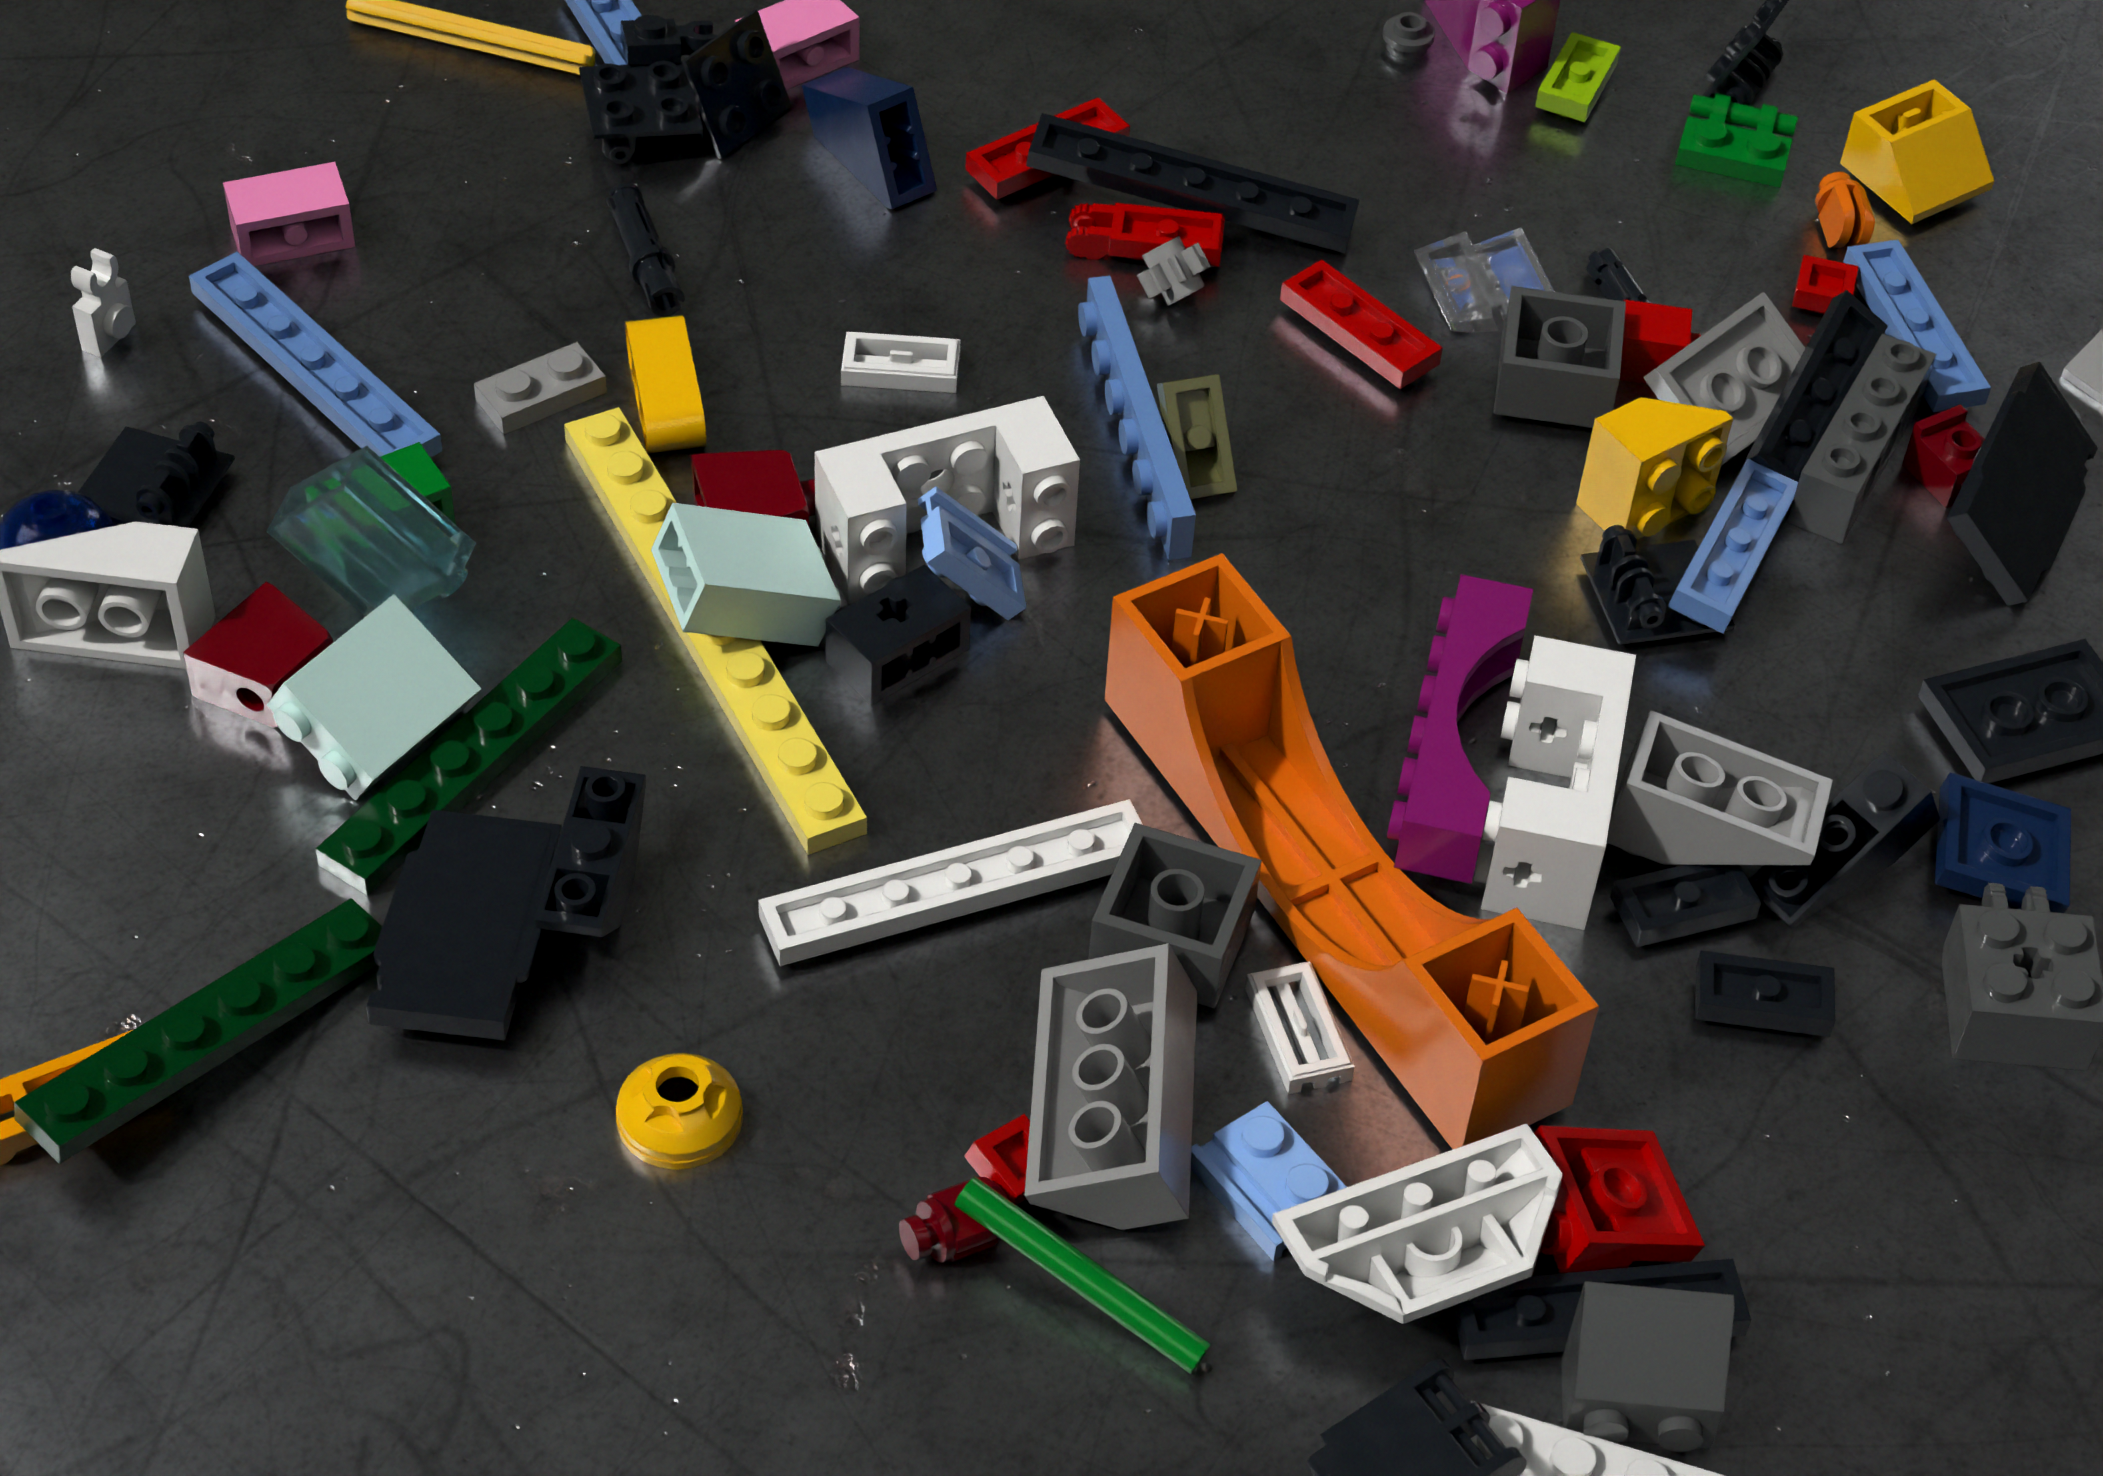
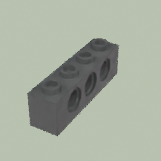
M1885 334L1880 336L1801 472L1787 523L1843 544L1921 405L1937 354L1919 348L1910 342L1898 340Z

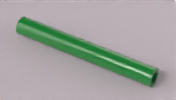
M976 1176L970 1179L957 1197L954 1206L1189 1374H1192L1209 1350L1211 1344Z

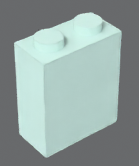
M680 503L671 504L651 548V552L683 632L819 646L826 632L825 619L834 615L840 609L841 599L839 590L832 581L822 558V552L817 546L806 520Z
M393 594L287 679L267 706L274 712V719L280 730L291 740L301 742L318 760L319 769L326 780L337 789L346 790L356 801L458 715L478 694L481 687L402 601Z

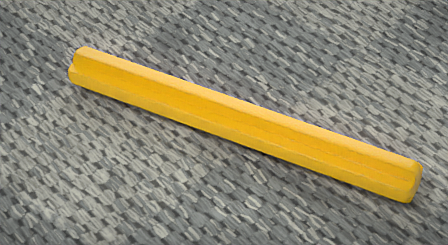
M347 0L346 2L347 18L351 22L578 76H580L579 67L595 66L596 62L595 49L587 44L399 0Z

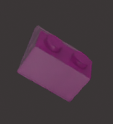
M1424 0L1467 69L1506 94L1548 68L1560 0Z

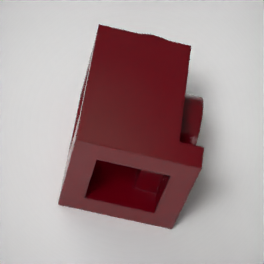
M1961 404L1915 422L1902 465L1945 508L1953 506L1972 467L1974 458L1985 440L1965 420L1968 411Z

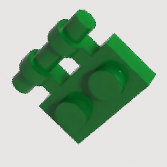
M1718 93L1715 94V98L1693 94L1689 115L1707 119L1687 116L1675 165L1781 188L1793 139L1778 136L1774 133L1793 137L1798 116L1777 112L1778 106L1763 103L1762 108L1730 102L1731 96ZM1725 123H1730V124L1739 125V126H1743V127L1753 128V129H1756V131H1755V130L1746 129V128L1737 127V126L1727 125V124H1725Z

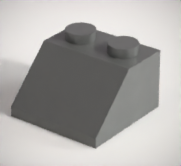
M1584 1281L1562 1356L1563 1428L1613 1443L1625 1441L1658 1444L1667 1450L1676 1452L1691 1451L1696 1448L1711 1449L1725 1408L1735 1309L1734 1295Z

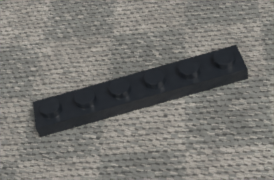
M1044 113L1041 114L1028 151L1026 166L1177 208L1221 213L1222 216H1225V221L1342 253L1346 251L1360 201L1356 198Z

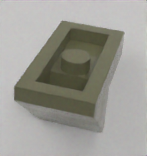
M1213 374L1158 383L1157 390L1162 421L1190 499L1238 491L1220 375Z

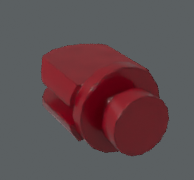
M977 1177L1008 1199L1007 1194L997 1183L987 1177ZM970 1179L928 1194L927 1199L917 1204L916 1215L904 1218L899 1222L900 1238L910 1258L919 1260L931 1255L937 1262H945L947 1260L954 1262L994 1247L1000 1242L1001 1239L954 1206L957 1197Z

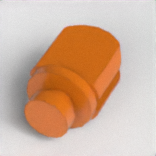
M1833 172L1826 175L1819 183L1820 191L1816 195L1815 204L1828 247L1840 249L1845 245L1849 247L1868 244L1873 234L1875 218L1865 189L1857 181L1851 180L1850 176L1845 172Z

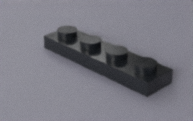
M1848 290L1832 298L1744 463L1748 458L1799 482L1803 468L1880 336L1885 333L1888 327L1885 322Z
M1733 1259L1534 1275L1451 1306L1463 1360L1563 1352L1584 1281L1734 1295L1735 1309L1732 1337L1746 1335L1751 1322Z

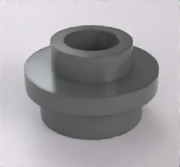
M1401 13L1391 17L1384 24L1383 39L1386 42V48L1390 54L1404 60L1421 58L1434 43V26L1417 13Z

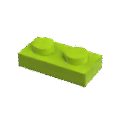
M1571 32L1538 89L1535 107L1553 112L1560 117L1586 122L1618 64L1621 46Z

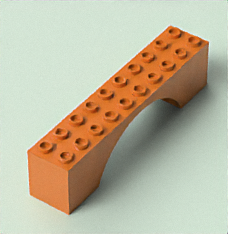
M1221 553L1113 596L1105 687L1106 703L1216 845L1223 849L1262 860L1257 898L1307 962L1311 961L1315 973L1452 1150L1526 1123L1531 1125L1573 1105L1599 1005L1518 908L1512 909L1493 919H1477L1464 916L1434 900L1412 882L1399 868H1394L1395 863L1385 853L1356 812L1329 762L1310 715L1301 686L1292 636L1225 555Z

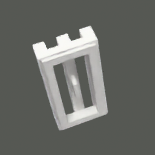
M846 332L841 367V386L956 393L961 339Z
M1311 961L1247 974L1245 990L1287 1094L1301 1092L1302 1084L1311 1082L1314 1089L1326 1087L1328 1078L1336 1076L1339 1083L1352 1081L1355 1069L1354 1063ZM1297 981L1329 1059L1320 1060L1307 1029L1302 1011L1298 1007L1290 988V982ZM1272 986L1302 1059V1065L1298 1064L1267 987Z

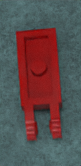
M1080 203V205H1075V208L1071 209L1069 222L1072 228L1071 231H1068L1065 245H1067L1066 250L1068 249L1069 254L1072 253L1074 257L1099 260L1109 253V256L1143 260L1142 255L1180 236L1186 249L1199 243L1210 266L1219 267L1225 216H1222L1221 213L1115 203V205Z

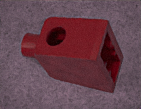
M785 450L700 453L691 455L693 498L696 506L806 520L808 526L809 516L815 515V479L799 481L791 454Z
M266 581L183 652L191 693L200 700L269 727L277 728L278 725L274 719V712L267 704L281 685L333 643V638L328 630L274 585Z

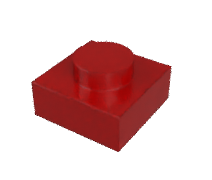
M1803 255L1792 307L1824 314L1832 298L1846 290L1853 295L1859 266Z
M1025 1114L974 1141L964 1156L980 1177H987L997 1183L1007 1194L1008 1199L1015 1205L1026 1200L1024 1195L1030 1120Z

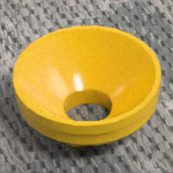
M689 1053L662 1055L638 1066L628 1075L621 1086L616 1105L617 1130L628 1150L643 1162L659 1168L673 1170L695 1168L708 1164L723 1155L733 1145L740 1133L743 1122L742 1098L735 1079L723 1066L714 1060ZM673 1077L688 1078L699 1087L693 1097L682 1102L666 1100L658 1094L657 1090L664 1081Z

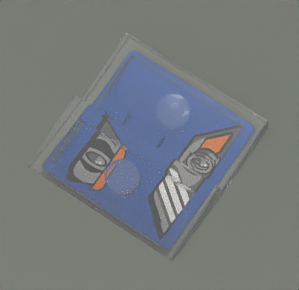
M1521 227L1474 245L1467 232L1464 231L1414 250L1415 258L1451 331L1490 332L1503 330L1511 286L1555 292Z

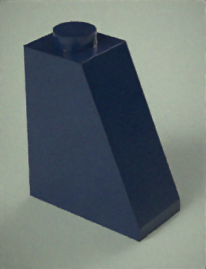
M849 67L842 68L802 85L814 136L886 208L894 209L937 191L917 100L912 86Z

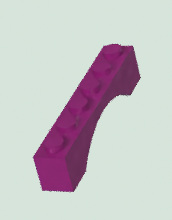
M1461 574L1455 598L1443 596L1436 632L1447 635L1446 637L1438 635L1433 637L1426 671L1437 673V677L1424 675L1417 712L1427 713L1428 716L1427 718L1414 716L1407 753L1416 754L1418 758H1404L1397 795L1408 797V801L1394 800L1387 832V839L1399 841L1394 868L1472 884L1491 792L1474 772L1462 748L1457 722L1473 701L1493 685L1513 676L1516 659H1519L1533 594L1532 588Z

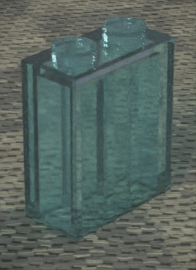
M368 446L359 449L290 487L266 531L365 617L393 594L412 613L417 611L423 603L439 595L443 598L450 596L465 581L468 575L465 565L476 545L467 534Z

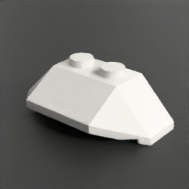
M1526 1123L1273 1213L1272 1224L1306 1277L1401 1324H1405L1531 1277L1563 1174Z

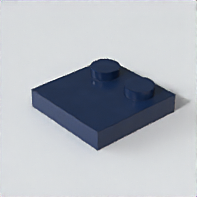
M1950 772L1942 783L1939 793L1940 820L1938 821L1935 884L1983 898L1984 887L1988 883L2003 884L2005 886L2008 906L2021 910L2025 890L2029 889V886L2044 887L2048 895L2047 900L2050 912L2065 913L2070 906L2071 808Z

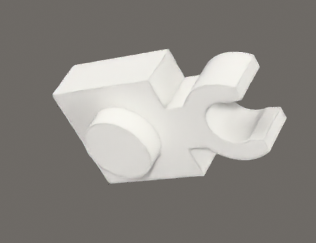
M94 248L90 251L92 259L91 271L79 266H75L71 270L72 284L75 288L81 290L82 298L72 306L81 349L101 358L116 342L130 332L136 322L127 280L117 276L118 261L116 257Z

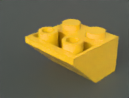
M1935 79L1854 112L1840 164L1911 224L1992 189L1994 178L1971 108Z
M1640 397L1595 418L1576 505L1604 531L1611 526L1621 525L1625 529L1632 531L1636 539L1643 536H1653L1666 525L1688 514L1700 513L1712 502L1716 494L1715 486L1722 460L1727 452L1726 444L1733 417L1723 410Z

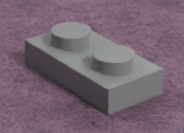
M578 342L474 383L476 401L503 435L607 393L605 374Z

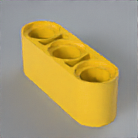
M684 316L626 321L625 334L628 359L647 454L706 447L707 439L703 405Z

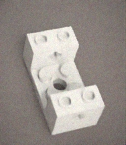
M1044 396L814 452L815 536L848 604L855 603L881 589L890 580L906 575V533L922 530L920 519L927 514V511L918 506V498L935 486L976 516L993 512L1005 536L1017 545L1015 555L1018 560L1074 546L1080 459ZM943 470L937 477L929 480L932 472Z
M1534 635L1529 661L1516 659L1509 696L1521 698L1520 703L1507 701L1500 738L1512 740L1508 766L1568 777L1571 780L1568 789L1508 777L1503 803L1489 801L1482 839L1493 841L1494 844H1480L1473 879L1476 882L1486 883L1481 906L1482 910L1504 914L1518 908L1527 919L1585 930L1607 843L1636 655Z

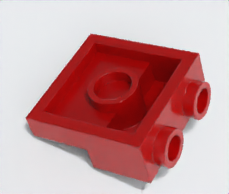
M1540 1125L1534 1132L1563 1174L1540 1248L1543 1254L1554 1256L1560 1273L1628 1268L1633 1261L1691 1262L1705 1247L1654 1131Z

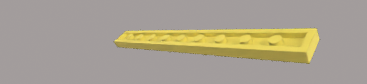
M620 407L565 423V440L807 855L866 835L867 816L761 641L682 631L651 552V548L671 504L677 502Z

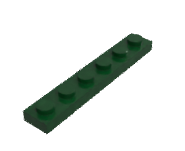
M572 617L316 847L318 865L363 894L370 895L404 863L407 854L419 849L432 810L459 813L622 662L621 645Z
M350 898L15 1101V1121L61 1164L378 966L374 962V950L383 926Z

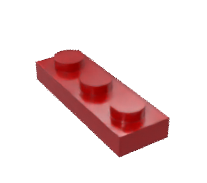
M1099 97L1054 115L1055 117L1128 137L1130 134V125ZM1038 123L966 153V171L996 200L1055 175L1026 166L1028 151Z
M1321 259L1282 282L1280 295L1282 302L1399 389H1402L1440 365L1443 347Z

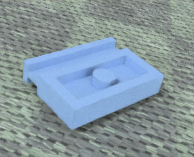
M936 486L918 498V506L927 511V514L920 519L924 542L922 554L931 571L941 578L947 577L967 591L977 604L981 606L987 605L1007 620H1010L1026 609L1020 564L1011 558V555L1017 551V545Z
M1268 1101L1213 1133L1212 1140L1201 1147L1197 1143L1191 1146V1170L1273 1262L1282 1257L1283 1250L1287 1248L1272 1224L1273 1213L1347 1187Z

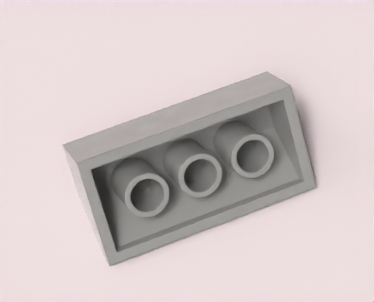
M1169 943L1041 969L1024 1195L1030 1204L1120 1230L1189 1218L1197 990Z

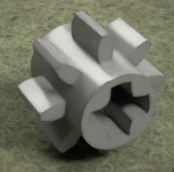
M1180 236L1142 255L1149 269L1138 274L1137 277L1149 299L1161 293L1169 306L1205 286L1199 272L1210 267V264L1199 243L1186 249Z

